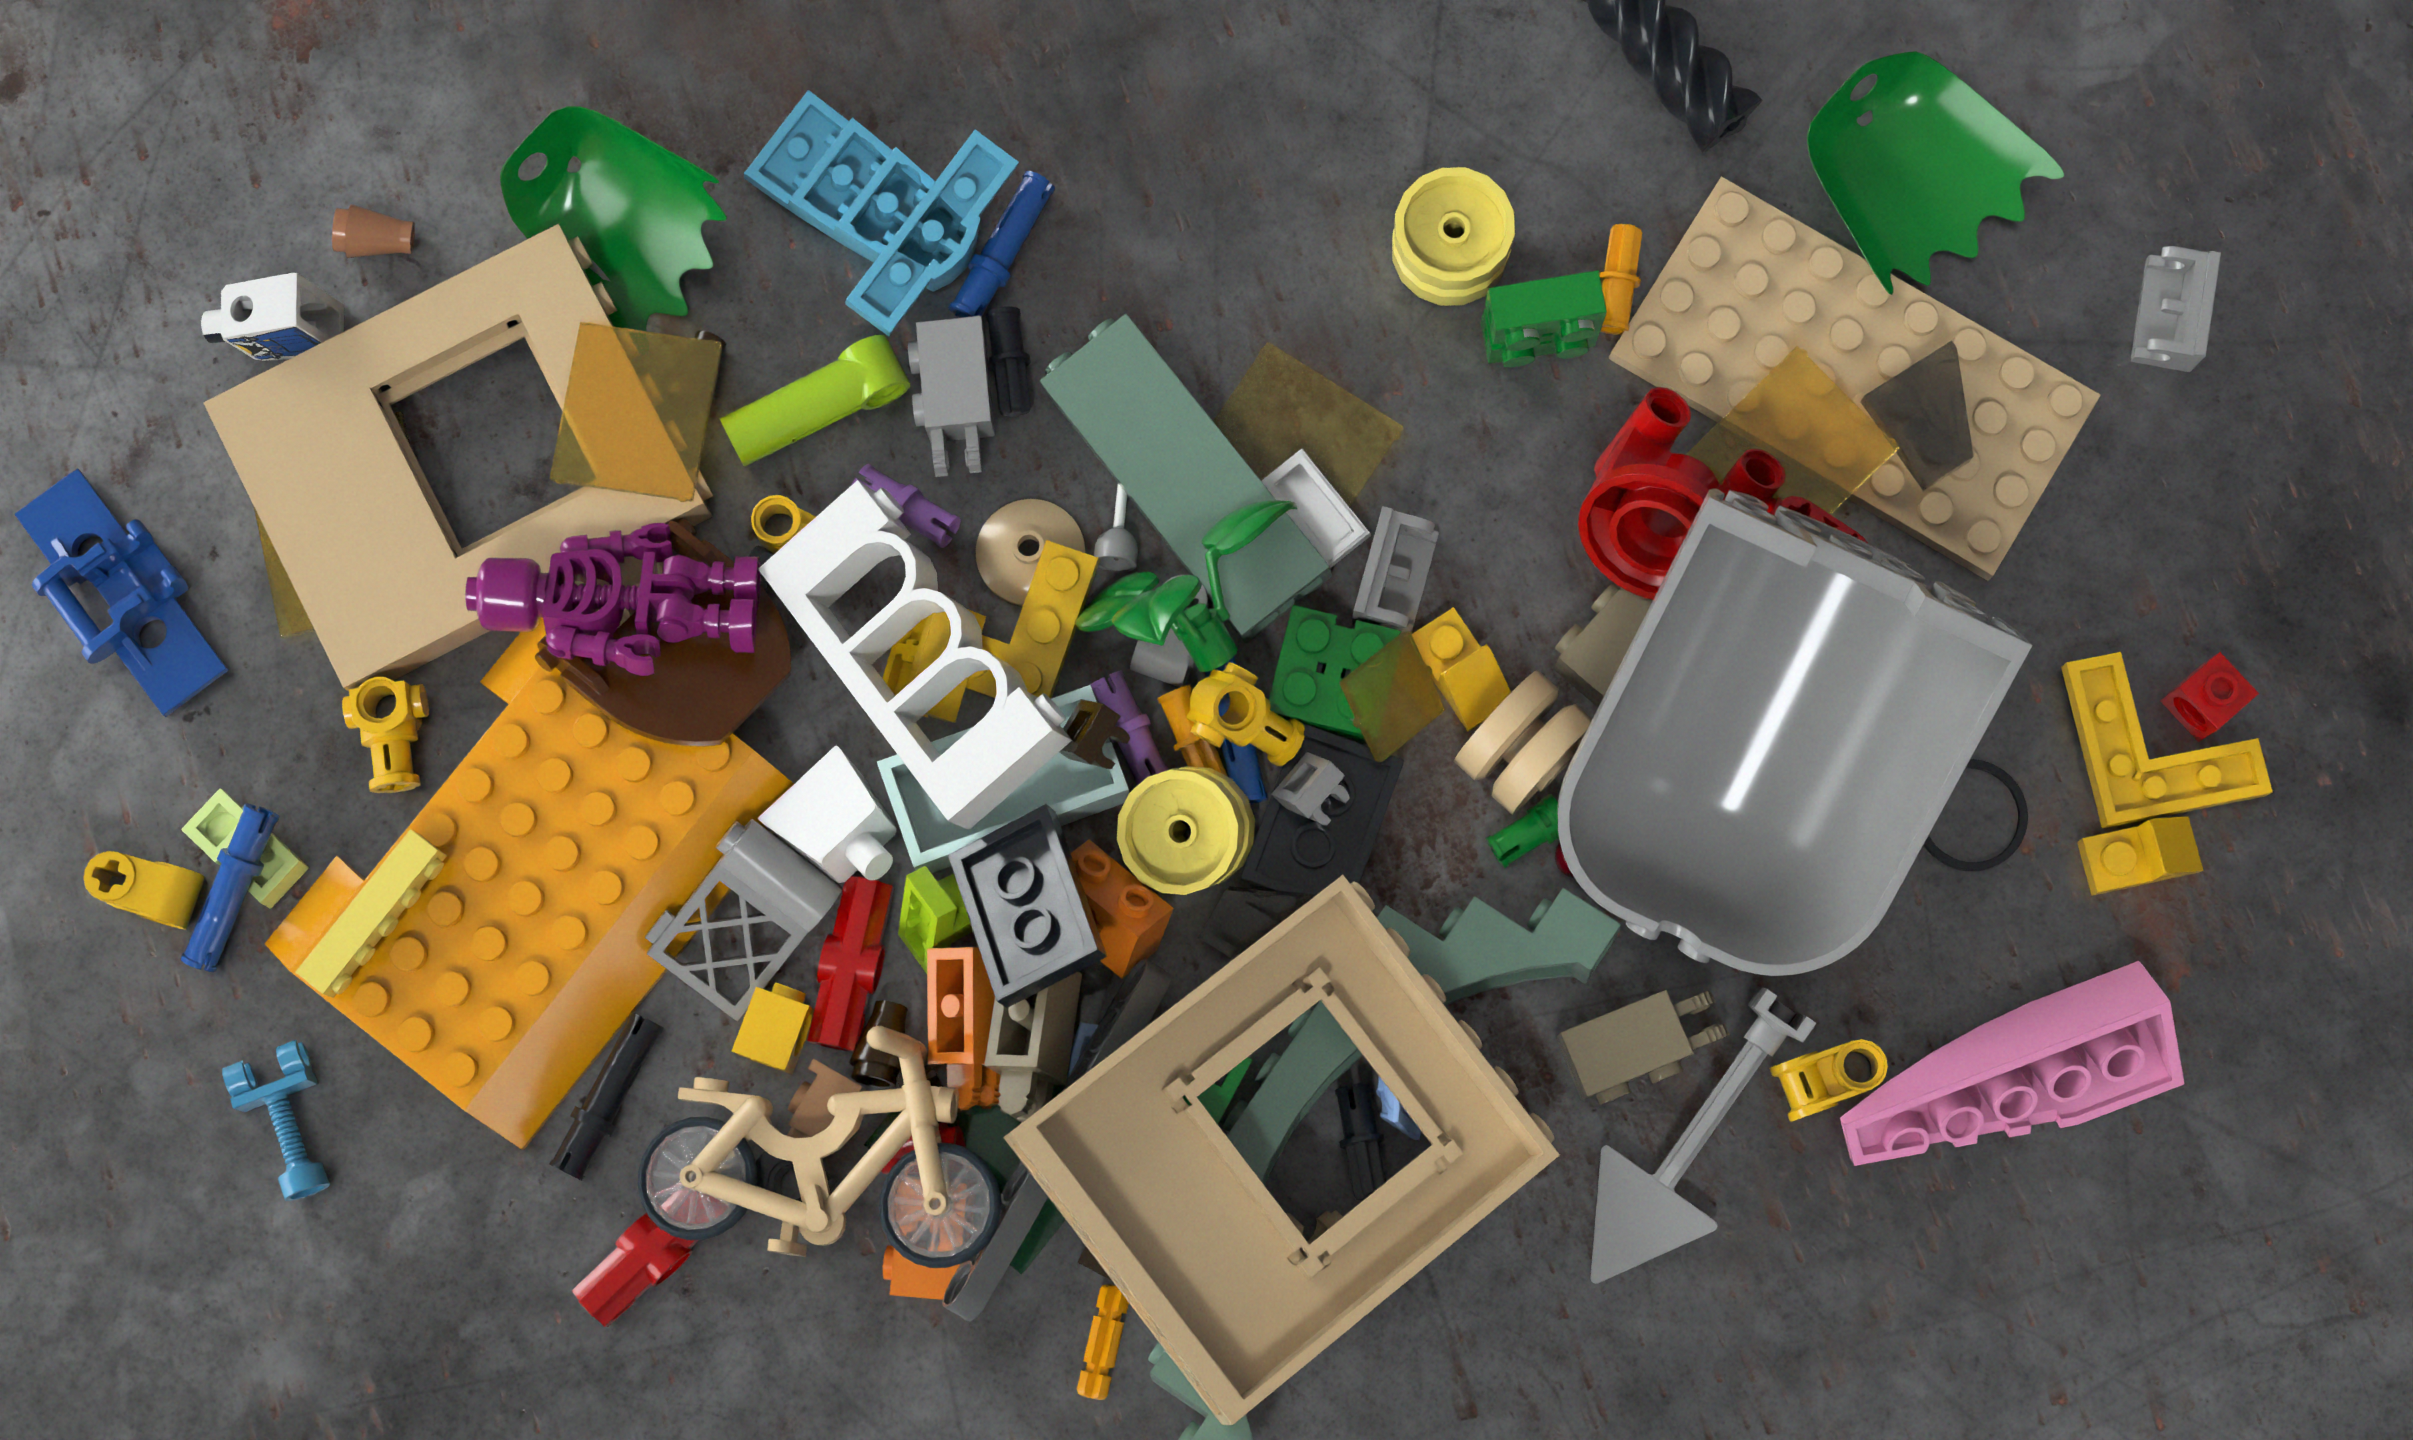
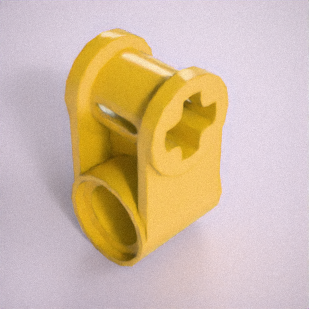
M106 851L93 857L87 864L83 877L85 888L93 897L117 909L135 913L142 918L183 930L188 928L205 879L204 875L183 867L160 861L151 862L114 851ZM112 876H126L123 885H109Z
M1860 1039L1819 1053L1814 1051L1769 1069L1772 1076L1779 1077L1791 1107L1787 1116L1789 1121L1793 1122L1837 1106L1840 1101L1877 1087L1886 1077L1888 1064L1886 1056L1879 1046L1872 1041ZM1849 1052L1862 1053L1870 1061L1872 1070L1866 1082H1855L1845 1073L1843 1064Z

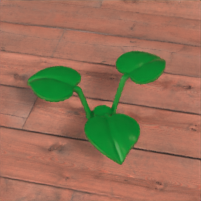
M1271 500L1241 507L1222 518L1203 537L1202 544L1205 549H1209L1205 554L1214 604L1213 609H1208L1205 603H1200L1183 611L1196 597L1202 587V583L1197 576H1179L1152 591L1159 583L1157 575L1146 571L1137 572L1121 577L1098 593L1075 620L1077 628L1081 631L1093 632L1114 625L1117 631L1125 636L1161 646L1164 645L1171 628L1178 640L1184 644L1200 672H1208L1224 665L1235 656L1238 648L1223 624L1230 617V614L1224 605L1218 572V560L1222 555L1232 554L1252 542L1288 510L1298 509L1295 502Z

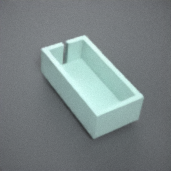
M1091 685L1051 699L1066 717V720L1060 724L1062 728H1064L1080 699L1096 702ZM971 728L931 743L939 754L942 755ZM1108 737L1102 747V752L1105 757L1115 763L1112 769L1070 760L1058 752L975 826L968 830L949 822L898 754L877 761L915 870L926 866L931 873L951 866L949 854L1045 804L1056 811L1060 825L1063 826L1121 805L1129 794V789L1116 753Z

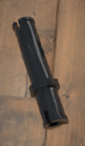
M634 1012L630 1013L629 1020L582 1107L575 1106L570 1117L575 1120L549 1165L581 1181L584 1179V1174L604 1136L611 1137L616 1126L611 1123L656 1039L662 1033L663 1027L647 1018L643 1019L642 1016Z

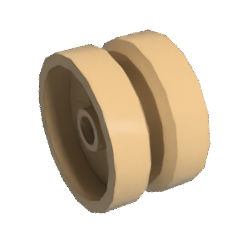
M1538 670L1531 673L1502 701L1465 743L1454 760L1474 781L1486 778L1506 761L1508 766L1494 782L1491 796L1512 815L1523 807L1538 791L1542 792L1570 763L1575 754L1574 751L1579 747L1592 721V718L1581 708L1573 704L1562 708L1544 724L1541 720L1555 704L1559 689Z

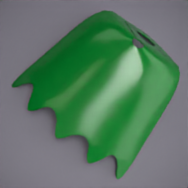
M1917 51L1884 56L1862 65L1843 83L1813 118L1807 134L1808 153L1819 180L1874 274L1885 290L1891 295L1893 294L1892 269H1899L1917 282L1928 286L1931 283L1929 259L1933 253L1937 251H1950L1968 258L1977 257V231L1979 224L1984 218L1994 215L2016 222L2023 221L2025 219V210L2020 191V184L2023 179L2031 176H2044L2050 179L2064 177L2063 169L2044 148L1953 72L1931 57ZM1876 74L1877 80L1873 88L1862 98L1852 101L1850 97L1855 86L1868 75ZM1868 111H1872V121L1866 126H1860L1857 123V118Z
M581 106L563 107L551 112L525 138L503 165L500 173V183L504 202L512 221L527 239L557 224L560 225L568 240L577 236L580 238L589 257L610 280L602 279L590 268L585 269L593 286L600 282L604 284L617 309L616 312L608 315L615 330L619 331L626 327L640 355L648 356L650 343L646 335V326L649 316L654 313L686 316L688 314V307L679 286L681 275L689 269H710L713 267L712 257L702 237L701 226L705 220L725 221L727 216L706 191L703 183L709 181L716 184L719 183V180L695 164L604 114ZM535 153L545 154L547 162L542 172L531 180H521L518 176V171L523 161ZM573 156L581 161V168L578 172L567 171L568 163Z

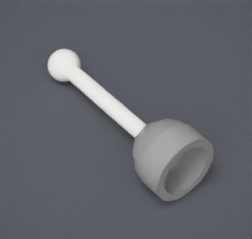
M1119 484L1117 486L1113 528L1102 533L1097 538L1093 556L1100 559L1098 566L1100 569L1129 572L1137 567L1138 547L1132 533L1124 529L1127 494Z

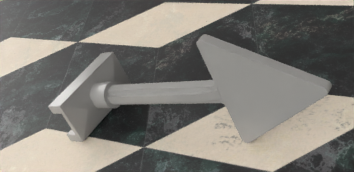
M1759 987L1748 1003V1006L1758 1015L1744 1036L1748 1041L1656 1172L1650 1174L1611 1146H1602L1590 1279L1593 1283L1603 1282L1717 1229L1718 1224L1713 1218L1677 1194L1674 1188L1768 1054L1773 1057L1787 1036L1804 1042L1816 1025V1022L1800 1013H1797L1792 1020L1796 1013L1777 1000L1768 1011L1777 995L1766 988Z

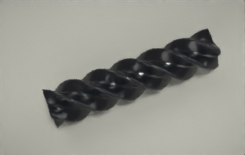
M1582 0L1588 4L1589 11L1601 30L1613 40L1620 42L1622 51L1632 68L1643 78L1654 83L1655 91L1669 113L1680 121L1687 123L1688 131L1702 153L1708 151L1722 139L1741 131L1746 126L1749 115L1763 101L1752 90L1733 86L1732 67L1729 59L1723 52L1715 48L1699 45L1698 25L1690 12L1682 8L1665 5V0Z

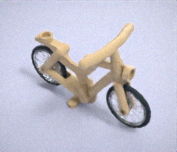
M883 1026L872 1027L867 1033V1042L874 1049L899 1057L904 1082L902 1088L835 1094L830 1097L827 1103L828 1111L835 1116L831 1124L825 1130L812 1137L793 1138L783 1135L772 1125L770 1117L773 1113V1106L768 1099L755 1095L728 1093V1081L695 1077L693 1089L679 1087L678 1099L688 1102L722 1105L733 1112L734 1115L727 1123L710 1117H689L674 1122L661 1130L650 1142L642 1156L638 1170V1191L641 1203L649 1218L668 1234L686 1240L712 1238L732 1228L745 1215L746 1211L750 1209L782 1220L780 1240L769 1239L767 1251L806 1257L807 1245L797 1243L799 1230L805 1240L815 1245L826 1246L833 1244L841 1238L846 1228V1211L912 1136L914 1150L904 1155L891 1168L883 1183L879 1198V1216L883 1231L890 1244L906 1259L929 1268H948L962 1264L977 1255L989 1243L997 1228L1001 1213V1194L997 1179L989 1165L978 1154L963 1146L941 1142L938 1122L954 1123L959 1105L958 1089L931 1086L930 1080L926 1078L924 1068L928 1061L925 1045L909 1035ZM901 1112L837 1188L830 1193L822 1158L840 1150L859 1130L865 1114ZM751 1139L768 1154L793 1162L802 1202L757 1186V1166L753 1151L748 1144Z

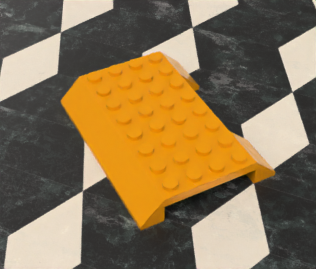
M541 618L535 630L520 632L480 681L482 685L506 702L508 706L367 878L343 859L336 856L264 943L291 973L461 1109L522 1150L528 1146L627 1022L630 1013L635 1012L668 969L647 955V951L653 943L647 940L645 935L666 909L673 915H676L718 863L723 853L716 849V846L728 829L736 821L745 826L753 819L768 830L758 817L794 785L791 780L733 733L721 745L682 746L646 738L617 724L570 687L561 678L560 674L562 672L556 667L551 672H548L537 663L534 657L540 651L537 644L546 635L543 618ZM577 656V657H579L582 661H584V660L586 659V657ZM410 829L415 831L447 855L442 861L444 863L442 870L434 879H428L420 889L421 895L417 902L408 909L405 907L397 917L398 924L387 937L382 936L374 946L375 953L365 965H359L351 975L352 982L348 988L339 995L336 993L333 998L322 994L296 974V970ZM721 881L716 884L705 898L707 919L710 918L731 891ZM699 907L686 923L701 921ZM699 930L678 933L665 950L677 959Z

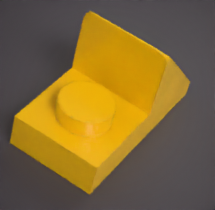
M1454 607L1407 637V643L1468 732L1483 723L1511 693L1488 644L1482 647L1479 645Z
M2189 816L2150 819L2136 827L2090 836L2077 841L2091 896L2204 871Z

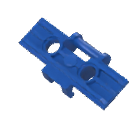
M78 468L15 513L17 519L51 564L33 580L32 587L39 596H47L84 646L81 653L88 663H98L116 652L165 717L229 671L176 600L189 590L185 579L176 567L171 565L140 520H132L126 525L127 530L130 532L129 535ZM90 537H100L103 540L102 543L95 544L84 555L78 557V549L83 541ZM86 580L93 583L111 607L107 611L113 619V623L101 632L68 586L70 587L76 582L81 585ZM153 620L163 621L167 630L164 641L155 648H144L139 639L143 626Z

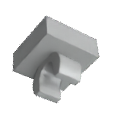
M1309 752L1305 753L1271 794L1286 809L1308 819L1310 818L1322 825H1328L1331 821L1321 810V804L1329 794L1344 803L1350 799L1347 790L1339 785V782L1345 775L1331 761Z

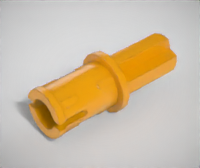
M1615 224L1610 230L1604 272L1599 273L1607 311L1600 331L1603 333L1622 335L1624 331H1629L1630 326L1628 324L1634 288L1640 287L1641 279L1636 276L1643 233L1635 225Z
M1191 685L1180 687L1158 697L1157 700L1164 710L1177 741L1173 748L1175 751L1181 750L1187 766L1212 768L1227 776L1216 747L1190 732L1195 724L1186 718L1191 710L1190 697L1193 690Z

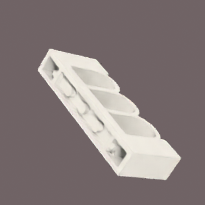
M857 480L759 567L758 570L949 822L970 830L1072 741L1060 726L1066 720V717L1046 694L1043 693L1036 697L1027 692V687L1020 673L1007 662L986 650H982V630L975 616L960 603L938 592L937 572L930 558L918 548L905 541L911 534L898 518L904 513L903 508L883 487L875 492ZM901 555L906 569V578L901 591L894 600L850 637L828 607L878 563L888 557ZM946 612L951 625V636L947 648L936 661L895 696L872 664L921 620L932 613ZM991 670L996 679L997 695L993 707L981 721L940 755L916 722L964 679L977 671Z

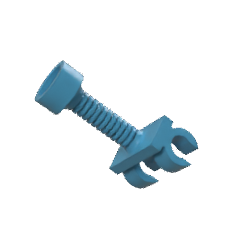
M297 1040L276 1047L277 1059L285 1077L267 1085L258 1086V1081L249 1063L244 1064L243 1060L222 1068L224 1083L231 1096L230 1100L233 1109L247 1112L265 1104L268 1106L269 1115L272 1116L271 1121L275 1127L274 1130L277 1132L278 1142L281 1143L280 1148H283L281 1151L284 1154L283 1158L286 1159L285 1164H288L286 1172L278 1177L285 1201L305 1198L330 1186L323 1163H312L307 1158L308 1155L305 1153L306 1149L303 1148L304 1143L302 1142V1137H300L301 1133L298 1132L299 1127L295 1121V1116H293L294 1112L292 1111L290 1100H288L289 1095L318 1084L316 1076L312 1072V1064L303 1042L297 1043Z

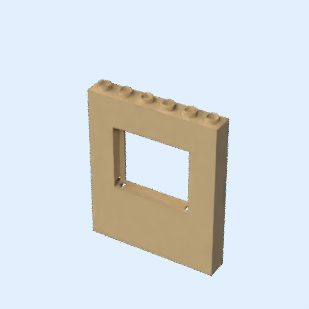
M559 224L203 402L343 688L347 691L358 688L366 680L373 677H386L395 680L489 632V630L481 626L477 611L467 610L465 600L467 578L477 577L481 564L487 558H529L539 564L542 573H548L552 554L561 553V543L567 537L586 534L588 539L609 537V531L621 530L622 535H628L637 529H641L644 525L652 523L666 524L670 520L678 522L681 518L686 519L695 526L713 517L705 503V500L713 496L710 487L699 467L689 471L680 455L689 450L685 439L674 420L664 424L656 408L665 403L659 389L650 374L640 378L632 362L641 357L626 327L616 331L608 316L617 311L609 293L602 282L593 286L585 272V269L593 266V263L578 236L568 240ZM511 320H517L519 324L509 328L507 323ZM525 337L597 480L462 548L390 405ZM386 384L391 387L384 392L380 389L381 386ZM575 581V584L577 585L583 583L581 581Z
M1344 875L1336 879L1003 1137L1222 1425L1235 1424L1560 1156L1551 1144L1555 1138L1548 1125L1535 1113L1529 1115L1515 1097L1518 1094V1089L1510 1076L1498 1066L1492 1068L1479 1051L1482 1048V1042L1476 1032L1465 1021L1459 1020L1457 1022L1443 1004L1446 1002V996L1438 983L1428 974L1420 975L1407 958L1411 952L1404 939L1394 929L1390 927L1385 929L1372 913L1375 905L1369 894L1357 882L1349 883ZM1321 1000L1432 1145L1309 1244L1198 1100L1197 1096ZM1184 1095L1186 1096V1098L1189 1100V1102H1190L1192 1105L1189 1106V1105L1184 1101V1099H1183V1096H1184ZM1302 1248L1308 1257H1304L1299 1249Z

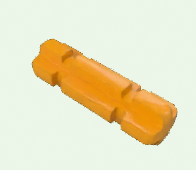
M1105 1284L1099 1290L1096 1307L1100 1308L1098 1316H1093L1083 1359L1084 1362H1087L1086 1370H1081L1077 1385L1078 1394L1097 1400H1104L1108 1396L1112 1379L1111 1376H1108L1109 1369L1115 1366L1124 1322H1120L1122 1313L1127 1314L1129 1305L1127 1299L1117 1286Z

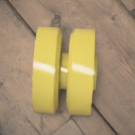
M1466 167L1440 168L1420 176L1404 192L1395 213L1392 260L1402 283L1419 298L1440 306L1465 305L1485 297L1488 288L1495 287L1501 281L1510 258L1515 236L1514 210L1505 191L1489 176Z
M1186 766L1149 776L1128 794L1118 814L1117 842L1124 863L1140 882L1161 893L1187 895L1226 881L1244 865L1254 844L1255 818L1248 797L1233 779L1212 768ZM1181 821L1188 823L1191 828V835L1188 840L1183 836L1187 827Z

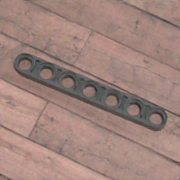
M1146 958L1141 959L1131 969L1067 1078L1066 1085H1063L1059 1094L1147 1026L1167 991L1171 980L1170 973ZM1021 1160L1001 1193V1213L997 1228L989 1243L977 1255L959 1265L943 1297V1307L968 1322L973 1321L987 1305L1048 1199L1047 1194ZM985 1220L983 1226L981 1227L979 1233L977 1234L976 1238L978 1237V1235L980 1234L981 1230L983 1229V1227H984V1225H985V1223H986V1220Z

